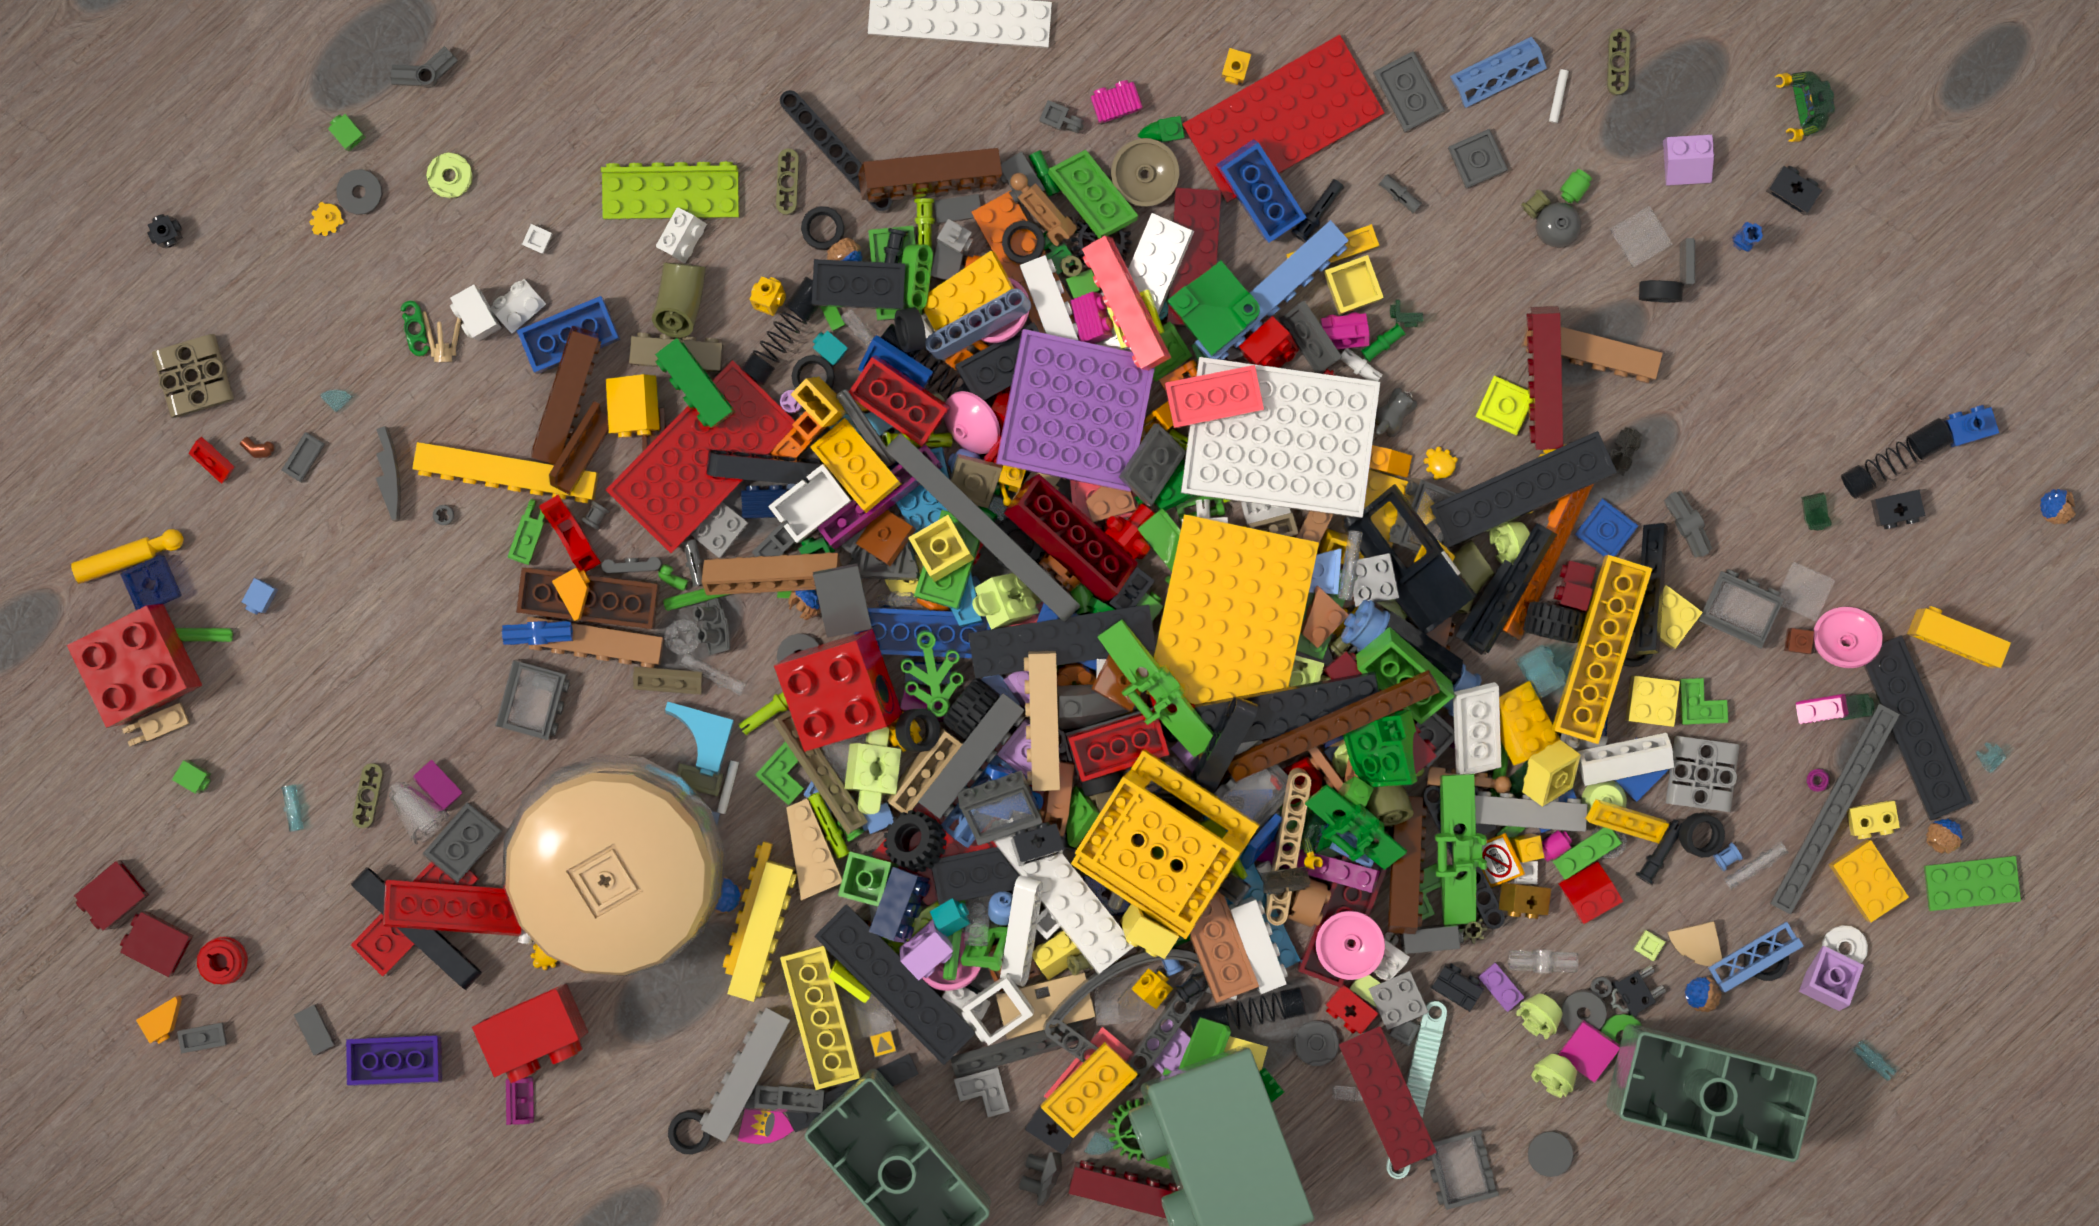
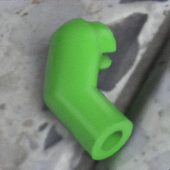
M663 564L661 570L658 571L659 578L668 585L685 591L688 580L671 574L673 568Z

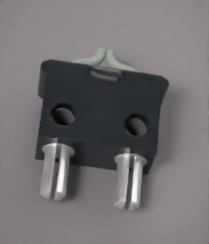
M1648 966L1640 972L1634 970L1617 981L1613 980L1611 982L1614 988L1612 992V1007L1619 1008L1622 1012H1628L1629 1016L1637 1017V1013L1656 1003L1655 998L1665 993L1666 990L1661 985L1650 992L1643 979L1654 973L1653 967ZM1632 977L1634 978L1633 984H1631L1630 979ZM1615 993H1617L1625 1009H1623L1620 1005L1615 1004ZM1643 997L1646 999L1644 1004L1642 1003Z

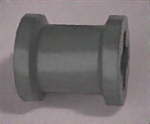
M592 501V507L586 517L582 518V521L599 530L601 521L606 514H609L610 510Z

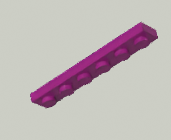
M1273 841L1256 860L1260 862L1269 861L1272 865L1276 842ZM1284 844L1282 850L1289 851L1293 847ZM1299 850L1296 872L1374 893L1380 871L1314 853V856L1320 857L1323 865L1322 867L1314 865V870L1309 869L1304 864L1307 851ZM1283 864L1280 866L1282 868L1289 869V865Z

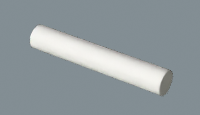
M1560 69L1549 118L1551 123H1558L1569 73L1568 70Z
M730 760L717 808L719 813L726 814L739 762Z

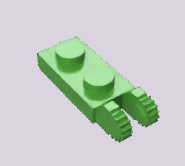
M530 499L525 514L521 517L507 557L527 565L531 563L546 518L541 509L538 520L530 518L536 506V500Z

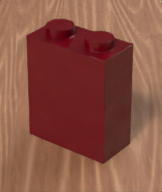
M118 860L75 894L74 897L77 899V906L83 912L87 911L92 917L90 919L91 923L98 930L101 928L104 931L112 927L147 898L149 893L121 860Z
M142 911L140 914L136 913L130 924L133 926L130 934L126 933L120 943V946H122L120 953L167 977L173 976L194 935L147 911Z

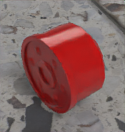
M223 936L212 939L200 949L197 956V968L200 975L206 981L213 984H230L237 981L243 976L248 965V955L244 946L238 940L231 937Z

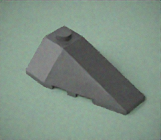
M1093 685L1057 686L1058 729H1080L1130 711L1093 691ZM1147 690L1141 692L1140 697L1147 705L1148 694H1146Z

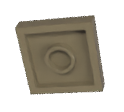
M958 454L949 480L975 505L989 508L1002 471V465Z

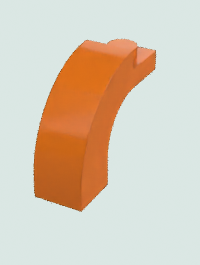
M805 411L792 424L794 426L793 429L770 453L776 456L798 457L817 439L826 427H821Z

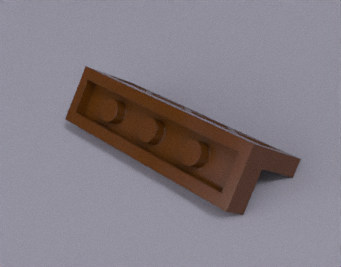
M593 401L549 473L550 485L568 495L574 490L609 432L608 415L600 411L599 403Z

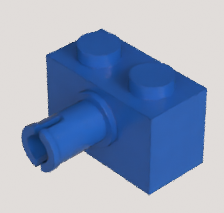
M1984 405L1971 408L1970 414L1963 415L1962 411L1950 414V420L1944 421L1954 439L1950 446L1954 447L1998 434L1999 430L1992 407L1985 409Z

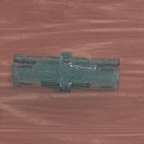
M296 784L281 787L285 802L283 810L287 814L289 832L304 829L300 813L302 806L298 802Z
M1861 1040L1857 1043L1864 1051H1861L1857 1046L1853 1048L1852 1051L1862 1058L1870 1069L1876 1070L1886 1081H1889L1892 1077L1885 1070L1893 1076L1895 1075L1897 1070L1882 1059V1055L1879 1052L1875 1053L1864 1041Z

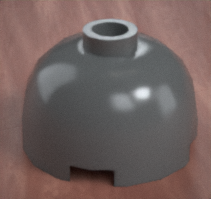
M1556 202L1540 211L1535 228L1538 237L1544 244L1562 248L1569 246L1577 239L1581 232V219L1574 207L1566 203Z

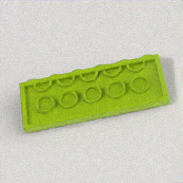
M676 162L674 166H665V163H651L652 167H643L642 163H629V167H620L619 163H608L606 167H601L603 220L671 219L676 208H680L697 218H739V168L737 165H733V162H720V166H710V162H697V166H688L686 162Z

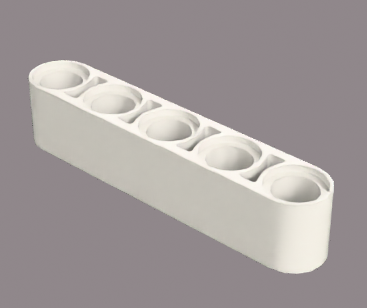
M1020 875L1014 886L1000 978L1008 973L1016 985L1023 987L1026 985L1030 973L1043 882Z

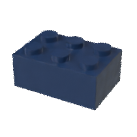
M893 867L869 932L892 941L906 943L907 939L909 940L914 932L912 925L915 918H918L921 913L922 905L920 904L923 896L926 897L929 892L930 884L928 883L930 879L906 869Z

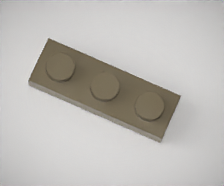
M634 667L633 689L701 695L702 672Z

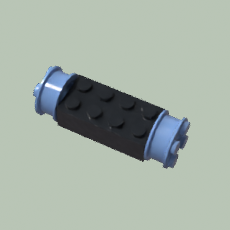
M1363 600L1354 614H1349L1344 621L1346 627L1341 635L1342 642L1345 644L1351 643L1356 646L1358 653L1390 627L1452 681L1454 692L1480 686L1481 676L1478 673L1472 674L1467 671L1466 665L1463 664L1461 658L1393 611H1380L1374 607L1375 604L1372 600ZM1452 698L1443 707L1448 709L1450 716L1454 717Z

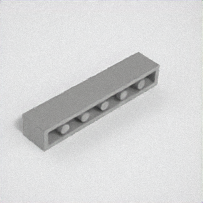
M1478 791L1477 796L1475 795L1476 824L1586 832L1587 820L1585 818L1587 816L1588 804H1581V799H1567V803L1558 802L1559 798H1556L1542 807L1527 795H1523L1522 799H1514V794L1500 793V797H1491V792Z
M765 1008L764 1012L759 1010L754 1020V1023L757 1024L754 1031H748L743 1040V1043L746 1044L742 1052L737 1051L732 1061L735 1064L732 1072L727 1071L721 1081L724 1084L721 1093L716 1091L710 1104L714 1105L710 1113L705 1111L699 1123L703 1125L702 1131L724 1143L727 1141L790 1020L768 1008Z

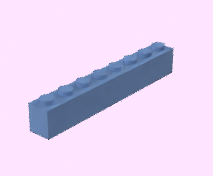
M1330 220L1250 292L1260 306V314L1247 329L1213 357L1198 340L1194 344L1207 358L1224 360L1229 355L1227 351L1233 345L1237 348L1246 340L1244 337L1246 333L1250 330L1254 333L1263 325L1261 320L1266 315L1271 317L1279 311L1278 305L1283 300L1289 302L1297 294L1294 291L1300 285L1303 287L1308 285L1314 279L1311 275L1316 270L1322 272L1331 264L1329 259L1334 254L1339 257L1347 249L1345 244L1349 240ZM1247 305L1244 308V311L1247 313H1250L1253 310L1252 306Z

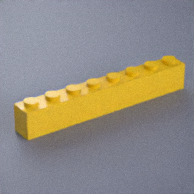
M419 442L416 445L412 468L418 470V475L431 477L432 473L441 474L440 479L454 481V477L463 478V483L476 485L477 481H483L486 487L499 488V484L508 486L507 490L521 492V488L530 489V494L543 496L544 492L553 493L552 498L559 494L561 499L566 500V496L575 497V502L587 504L588 500L595 499L599 475L597 472L585 471L572 493L568 495L550 485L549 473L554 465Z

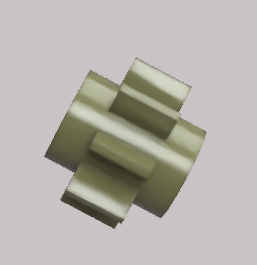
M1482 918L1478 919L1477 922L1473 921L1464 924L1463 928L1459 929H1462L1465 934L1463 936L1464 941L1469 937L1471 942L1475 944V938L1484 939L1481 933L1487 930V928L1481 927ZM1472 923L1475 927H1478V931H1474V935L1467 931V928H1470Z

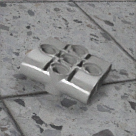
M1674 736V768L1668 769L1669 780L1665 803L1731 812L1734 784L1737 780L1736 769L1740 745ZM1704 745H1708L1711 749V754L1707 758L1702 757L1700 753ZM1676 757L1690 758L1693 760L1692 762H1687L1675 759ZM1716 762L1733 764V768L1716 766ZM1681 764L1685 767L1686 772L1682 777H1677L1675 768ZM1700 768H1705L1708 771V776L1705 780H1700L1697 776ZM1723 771H1728L1730 780L1724 784L1720 780V774ZM1672 781L1689 782V786L1672 784ZM1713 786L1730 788V790H1715ZM1698 790H1702L1705 794V798L1701 803H1697L1694 799V795Z

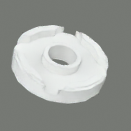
M1840 925L1832 928L1825 934L1822 946L1840 953L1839 945L1847 941L1851 946L1850 951L1842 955L1859 963H1862L1866 958L1868 944L1865 936L1858 929L1852 926Z

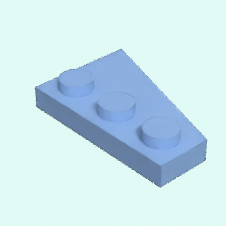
M1342 549L1316 555L1309 592L1315 593L1314 589L1318 585L1327 594H1338Z

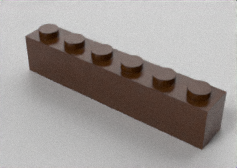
M571 326L531 450V458L555 464L566 447L564 446L566 438H571L574 429L571 423L573 417H578L581 408L578 401L580 396H585L588 386L585 380L587 375L591 376L595 363L591 361L593 355L598 354L601 347V341H598V333Z
M1408 796L1414 815L1405 822L1393 825L1392 838L1404 847L1407 853L1391 865L1388 933L1415 935L1417 928L1422 926V914L1418 913L1419 905L1422 906L1423 892H1419V884H1423L1424 870H1420V862H1424L1425 848H1421V840H1425L1426 827L1422 826V819H1426L1427 805H1423V797Z

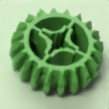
M1135 1099L1136 1106H1132L1130 1100L1126 1101L1127 1109L1120 1104L1118 1107L1121 1113L1112 1112V1115L1117 1120L1109 1119L1108 1123L1115 1125V1127L1108 1128L1107 1132L1115 1133L1114 1136L1109 1138V1141L1114 1142L1117 1140L1113 1148L1117 1150L1119 1147H1122L1120 1151L1121 1156L1128 1151L1129 1160H1132L1134 1153L1137 1154V1161H1141V1154H1143L1141 1148L1131 1147L1122 1140L1124 1138H1136L1135 1133L1132 1132V1125L1119 1133V1127L1123 1118L1128 1115L1130 1109L1140 1105L1139 1099Z

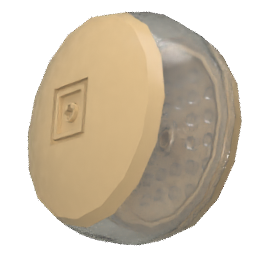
M598 754L555 769L522 798L504 836L502 885L517 924L547 956L585 974L631 976L671 962L705 932L723 895L725 847L711 808L681 775L644 757Z

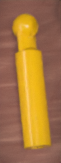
M168 529L160 537L151 540L145 537L71 563L72 572L77 583L81 584L153 559L158 552L164 550L176 551L182 546L184 539L178 530Z

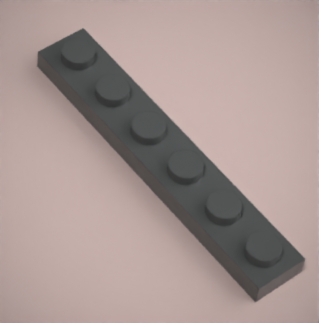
M1082 1020L1067 1024L1087 1039ZM1058 1027L1050 1028V1034L1056 1032L1062 1038L1064 1033ZM1043 1030L953 1056L950 1060L955 1076L958 1078L1062 1047L1051 1040ZM1069 1036L1066 1040L1067 1046L1078 1043L1077 1036Z

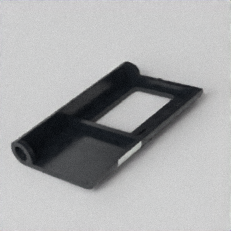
M1396 484L1392 485L1364 509L1362 518L1347 516L1343 520L1345 524L1342 528L1364 558L1391 554L1400 597L1395 600L1412 624L1423 633L1428 634L1477 596ZM1388 502L1395 506L1426 549V554L1409 568L1403 565L1371 521V516Z

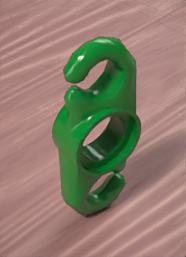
M409 300L404 302L400 309L404 312L407 307L412 306L415 309V313L413 315L403 313L402 317L405 321L404 332L410 351L415 356L420 357L428 353L430 348L428 345H425L420 351L415 349L416 342L420 341L426 344L428 340L425 336L426 329L421 308L415 301ZM413 322H418L421 325V331L417 335H412L409 332V325Z

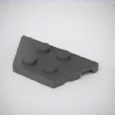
M910 540L891 566H888L859 546L851 554L852 560L848 564L858 563L861 578L919 581L920 578Z

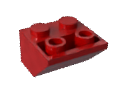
M1273 316L1239 346L1242 354L1250 364L1280 368L1286 362L1291 361L1299 351L1291 334Z

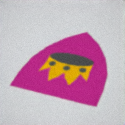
M745 1109L738 1141L752 1144L772 1143L784 1138L794 1129L782 1112Z

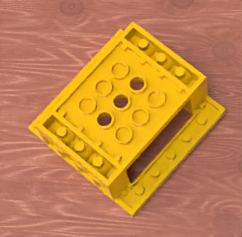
M1144 749L1131 770L1123 776L1077 848L1075 852L1077 855L1071 864L1184 939H1187L1260 824ZM1151 781L1155 782L1227 829L1228 832L1223 838L1218 837L1146 790ZM1134 834H1141L1144 837L1143 845L1138 846L1133 843L1132 837ZM1153 847H1161L1164 851V856L1162 858H1155L1152 855ZM1172 860H1181L1183 862V870L1175 871L1171 866Z

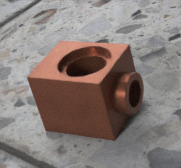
M1787 628L1784 651L1811 654L1814 631Z

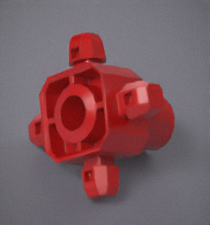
M1140 504L1127 520L1121 516H1110L1104 525L1105 533L1134 560L1136 558L1143 559L1150 550V546L1139 532L1138 527L1155 513L1144 504Z

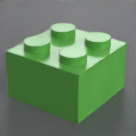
M849 852L838 896L878 907L892 868H899V865L865 854Z

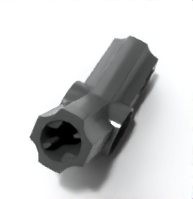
M444 46L424 65H392L391 84L432 88L436 85L438 79L451 69L458 60ZM431 71V79L423 82L421 80L423 72Z
M1681 491L1671 493L1664 499V503L1674 517L1679 532L1686 539L1692 555L1696 558L1709 554L1712 547L1703 529L1705 524L1701 515L1696 509H1692Z

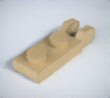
M178 703L142 718L137 723L129 725L122 730L125 734L131 733L140 727L144 735L130 739L128 741L130 747L143 741H150L186 726L190 722L182 703Z

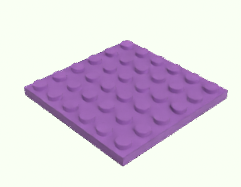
M1023 329L996 464L1130 492L1131 489L1119 478V475L1140 445L1154 368L1149 371L1138 368L1132 359L1133 352Z

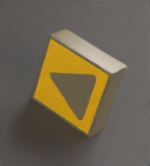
M891 1029L869 1035L875 1058L897 1052Z

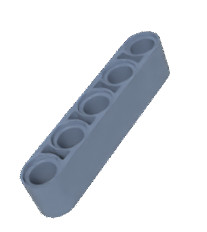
M1020 289L1009 290L930 334L926 339V348L935 358L945 359L1025 315L1031 308V302ZM1018 299H1022L1018 305H1014ZM998 310H1002L1000 315L994 316ZM982 321L980 326L974 328L977 322ZM962 332L961 336L955 339L956 334ZM942 343L941 347L935 350L936 345Z

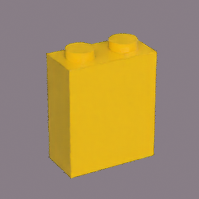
M641 374L606 379L609 433L618 434V438L632 437V433H637L638 436L651 435V431L660 430L656 375Z
M819 376L806 378L790 394L821 427L835 425L847 413L836 398L837 394Z

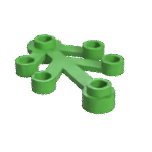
M924 630L917 635V644L923 649L927 673L915 666L914 662L909 658L903 659L900 667L903 672L910 673L929 685L932 695L921 690L914 680L906 682V693L915 695L927 703V709L936 717H942L950 709L948 699L957 686L963 683L964 678L960 672H952L949 676V684L942 693L940 692L939 684L952 665L959 661V654L954 649L948 650L945 654L946 659L936 671L932 650L936 640L932 632ZM929 636V642L923 643L921 641L922 637ZM955 653L956 659L949 660V654ZM910 662L912 664L911 668L904 669V663ZM955 675L961 677L959 682H953L952 678ZM910 684H914L916 686V689L914 691H909L907 689ZM938 701L942 702V707L939 709L934 707V704Z

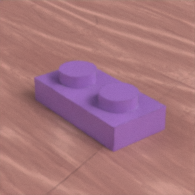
M1495 962L1477 976L1506 1012L1525 998Z

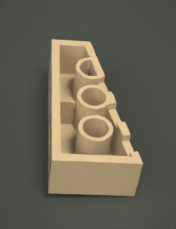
M808 798L786 807L801 900L841 884L843 876Z

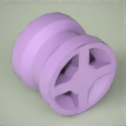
M794 390L784 392L780 398L781 407L790 414L797 413L802 409V406L790 395Z

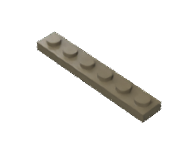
M790 711L776 718L773 724L847 835L865 826L868 823L867 819L858 810L857 804L848 791L844 789V785L820 749L815 748L804 752Z

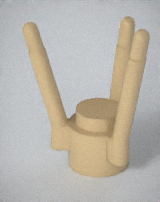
M423 311L422 316L431 348V357H434V362H452V356H456V346L462 318L459 319L457 317L451 348H449V343L443 344L442 323L440 321L437 322L438 344L435 347L426 312Z

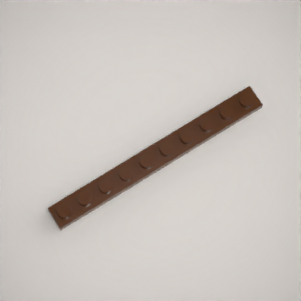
M1427 670L1235 755L1228 767V771L1235 782L1437 694L1440 692V687L1430 670Z

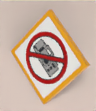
M1506 833L1487 840L1486 845H1482V858L1487 861V869H1482L1491 888L1525 874Z

